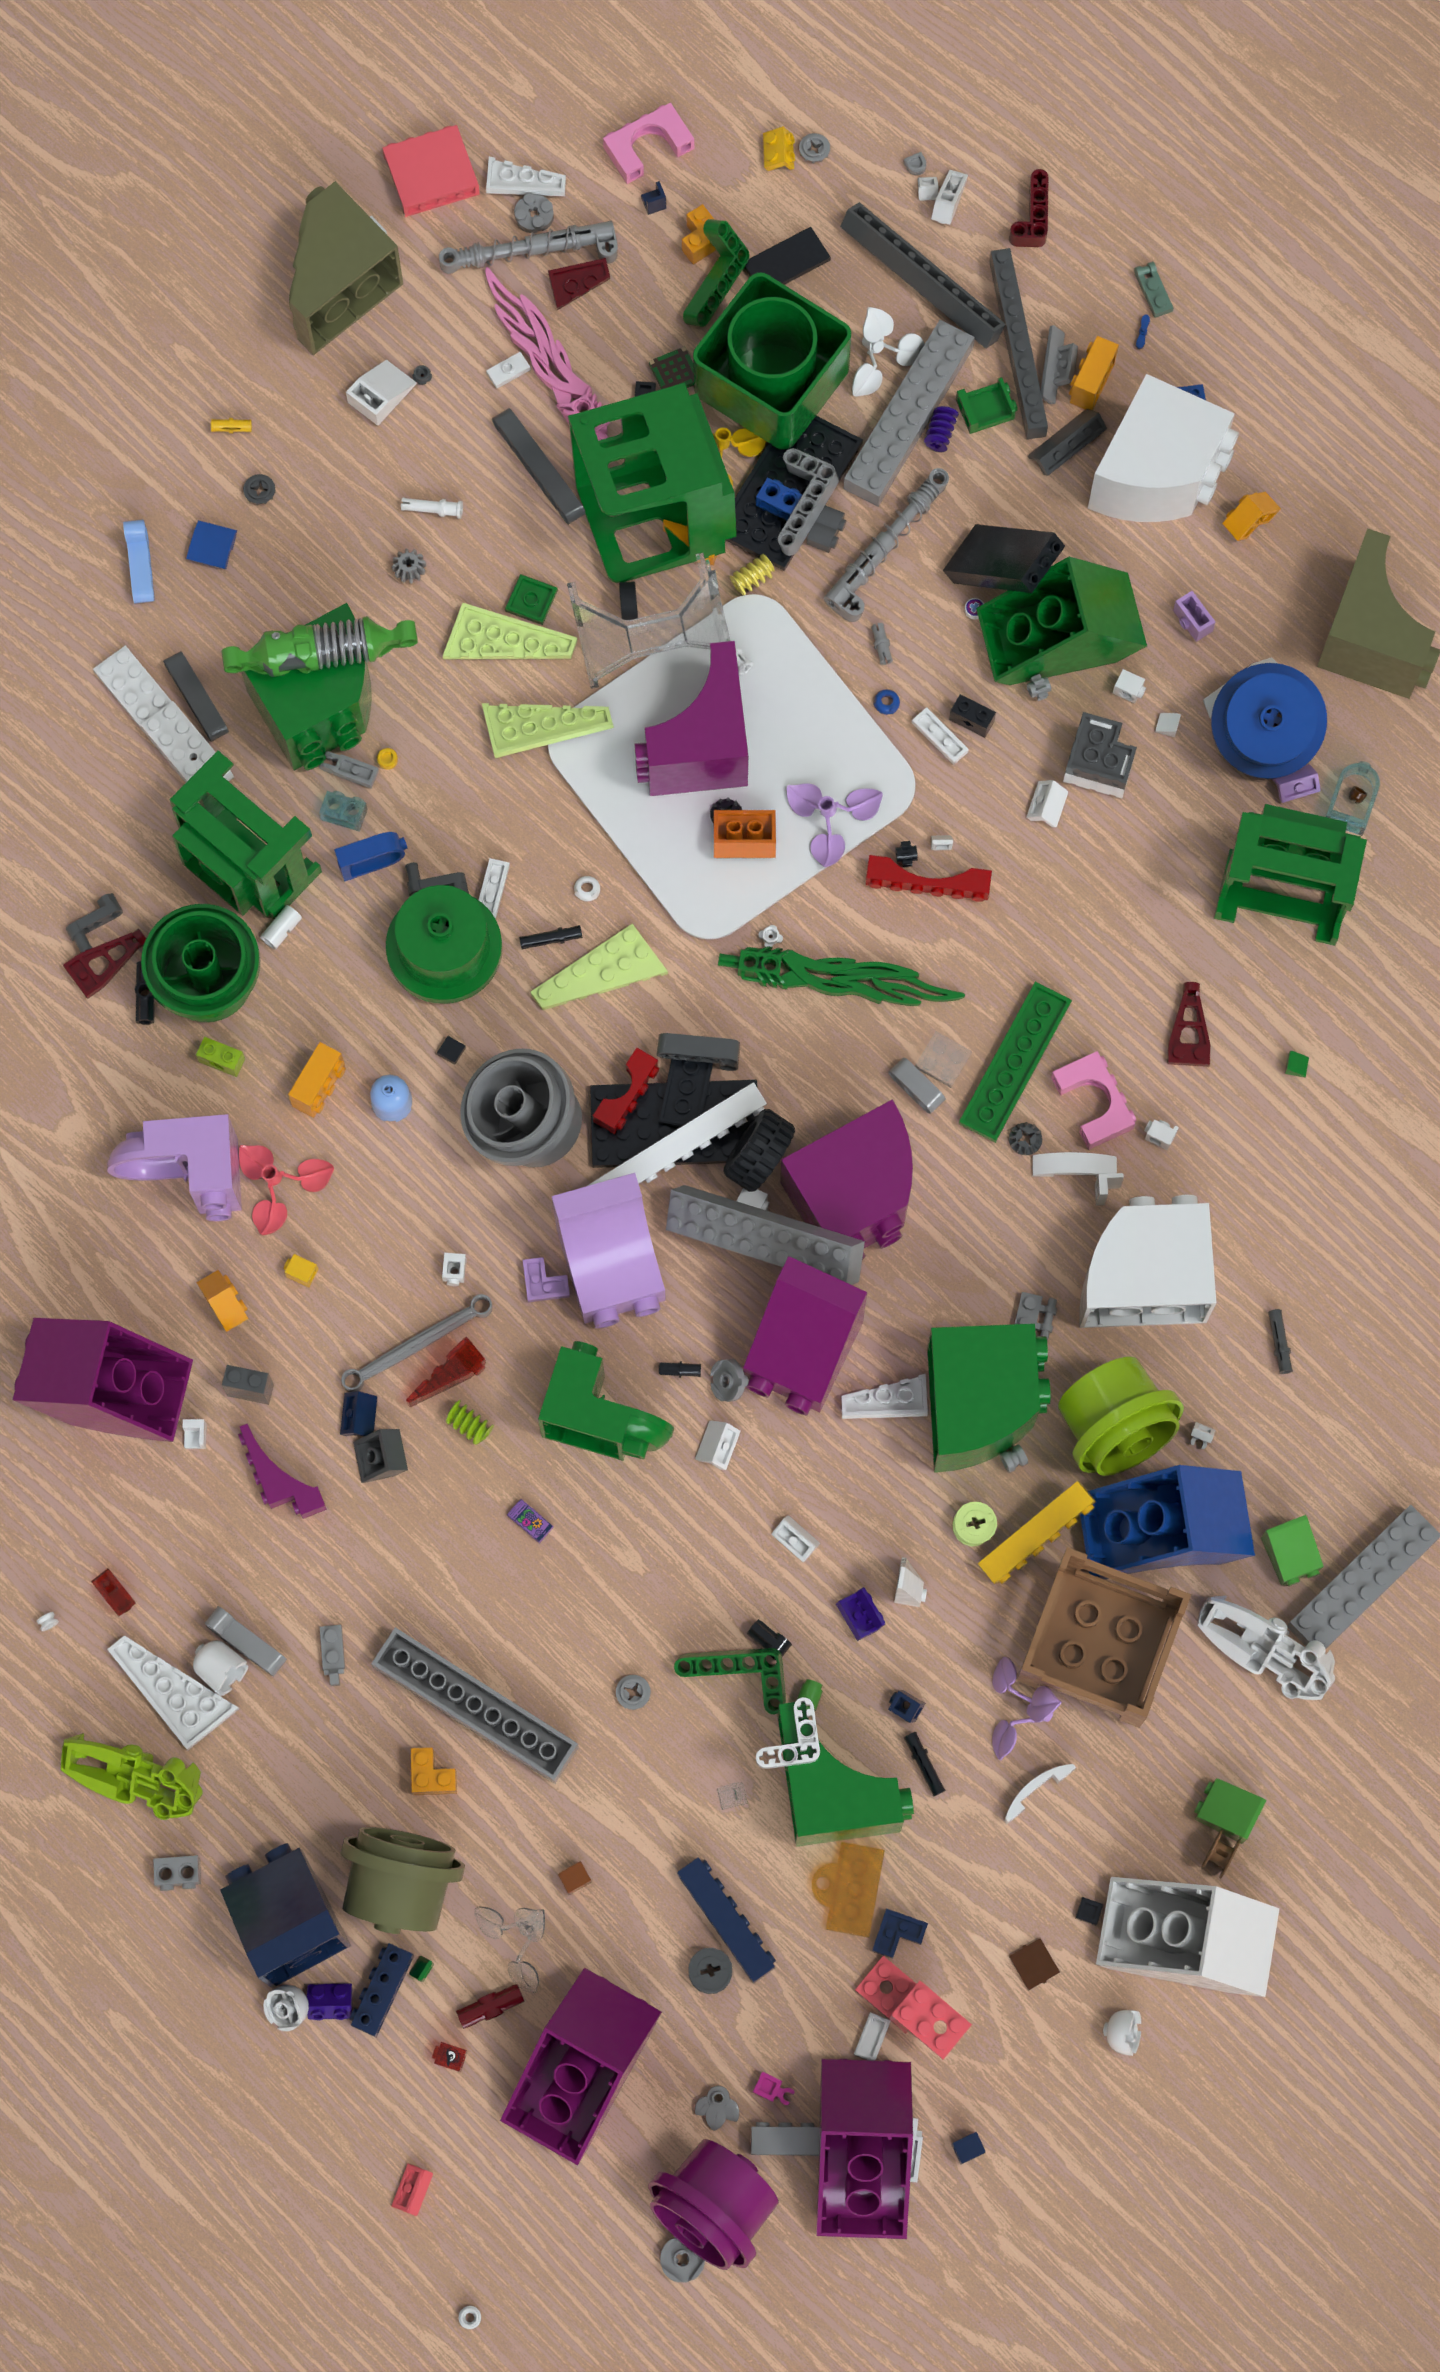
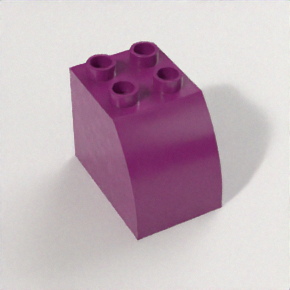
M893 1099L781 1159L780 1183L803 1222L865 1241L864 1249L876 1242L883 1249L894 1244L903 1236L900 1229L905 1224L909 1204L913 1163L908 1132ZM863 1252L862 1260L866 1257V1255H865L864 1252Z
M33 1318L30 1333L25 1341V1353L20 1372L14 1384L13 1401L72 1426L133 1438L173 1442L193 1359L110 1321Z

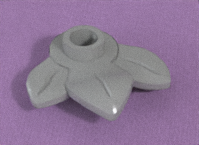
M717 2085L708 2091L707 2096L697 2101L695 2114L700 2116L706 2115L708 2126L713 2131H716L724 2124L726 2119L734 2122L738 2121L739 2107L730 2098L728 2090L723 2086ZM721 2094L723 2098L720 2101H716L714 2096Z

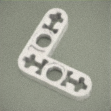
M802 1697L794 1704L798 1743L760 1749L756 1754V1762L759 1767L770 1769L815 1762L819 1758L820 1747L815 1712L810 1699ZM802 1702H805L806 1706H810L806 1714L807 1718L811 1716L812 1720L798 1721V1718L803 1719L802 1711L797 1709L801 1706ZM804 1724L811 1725L813 1733L810 1736L802 1735L800 1731L801 1726ZM808 1746H811L812 1750H816L813 1758H809L807 1754L801 1755L802 1760H797V1747H800V1752L807 1751ZM785 1749H790L794 1752V1758L791 1761L782 1759L781 1754ZM778 1750L780 1763H775V1758L770 1759L769 1764H764V1761L759 1758L763 1757L764 1752H767L768 1756H775L774 1751Z

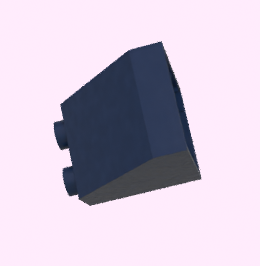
M288 1843L266 1853L265 1858L268 1864L252 1872L249 1864H246L228 1873L225 1878L229 1885L220 1889L243 1948L257 1977L272 1989L351 1947L304 1852L300 1847L292 1851Z

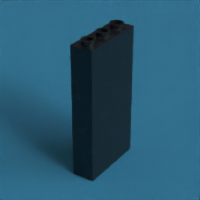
M975 524L943 571L954 584L1033 593L1065 545L1054 532Z

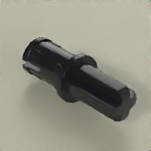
M682 1361L680 1363L661 1362L659 1363V1374L679 1376V1378L681 1376L701 1377V1364L682 1363Z

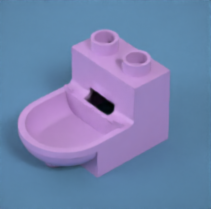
M228 1114L143 1121V1131L127 1133L126 1140L119 1143L110 1154L107 1162V1171L110 1175L117 1178L139 1181L184 1178V1181H187L189 1178V1192L200 1214L206 1213V1219L209 1221L229 1220L232 1218L231 1211L242 1210L238 1138Z

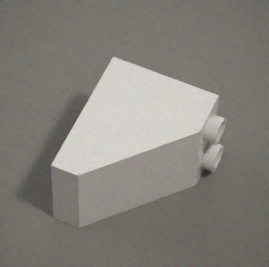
M1111 1877L1096 1965L1111 1970L1227 1993L1266 1997L1279 1908L1217 1886Z

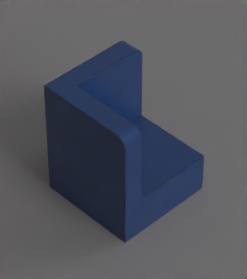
M660 181L656 182V190L641 195L648 215L667 209L666 195Z
M977 2132L951 2144L960 2165L986 2152Z

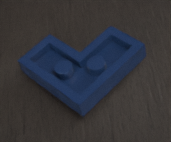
M886 1908L872 1952L893 1959L900 1938L921 1945L928 1923Z

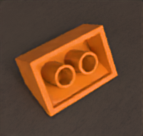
M714 810V858H776V810Z

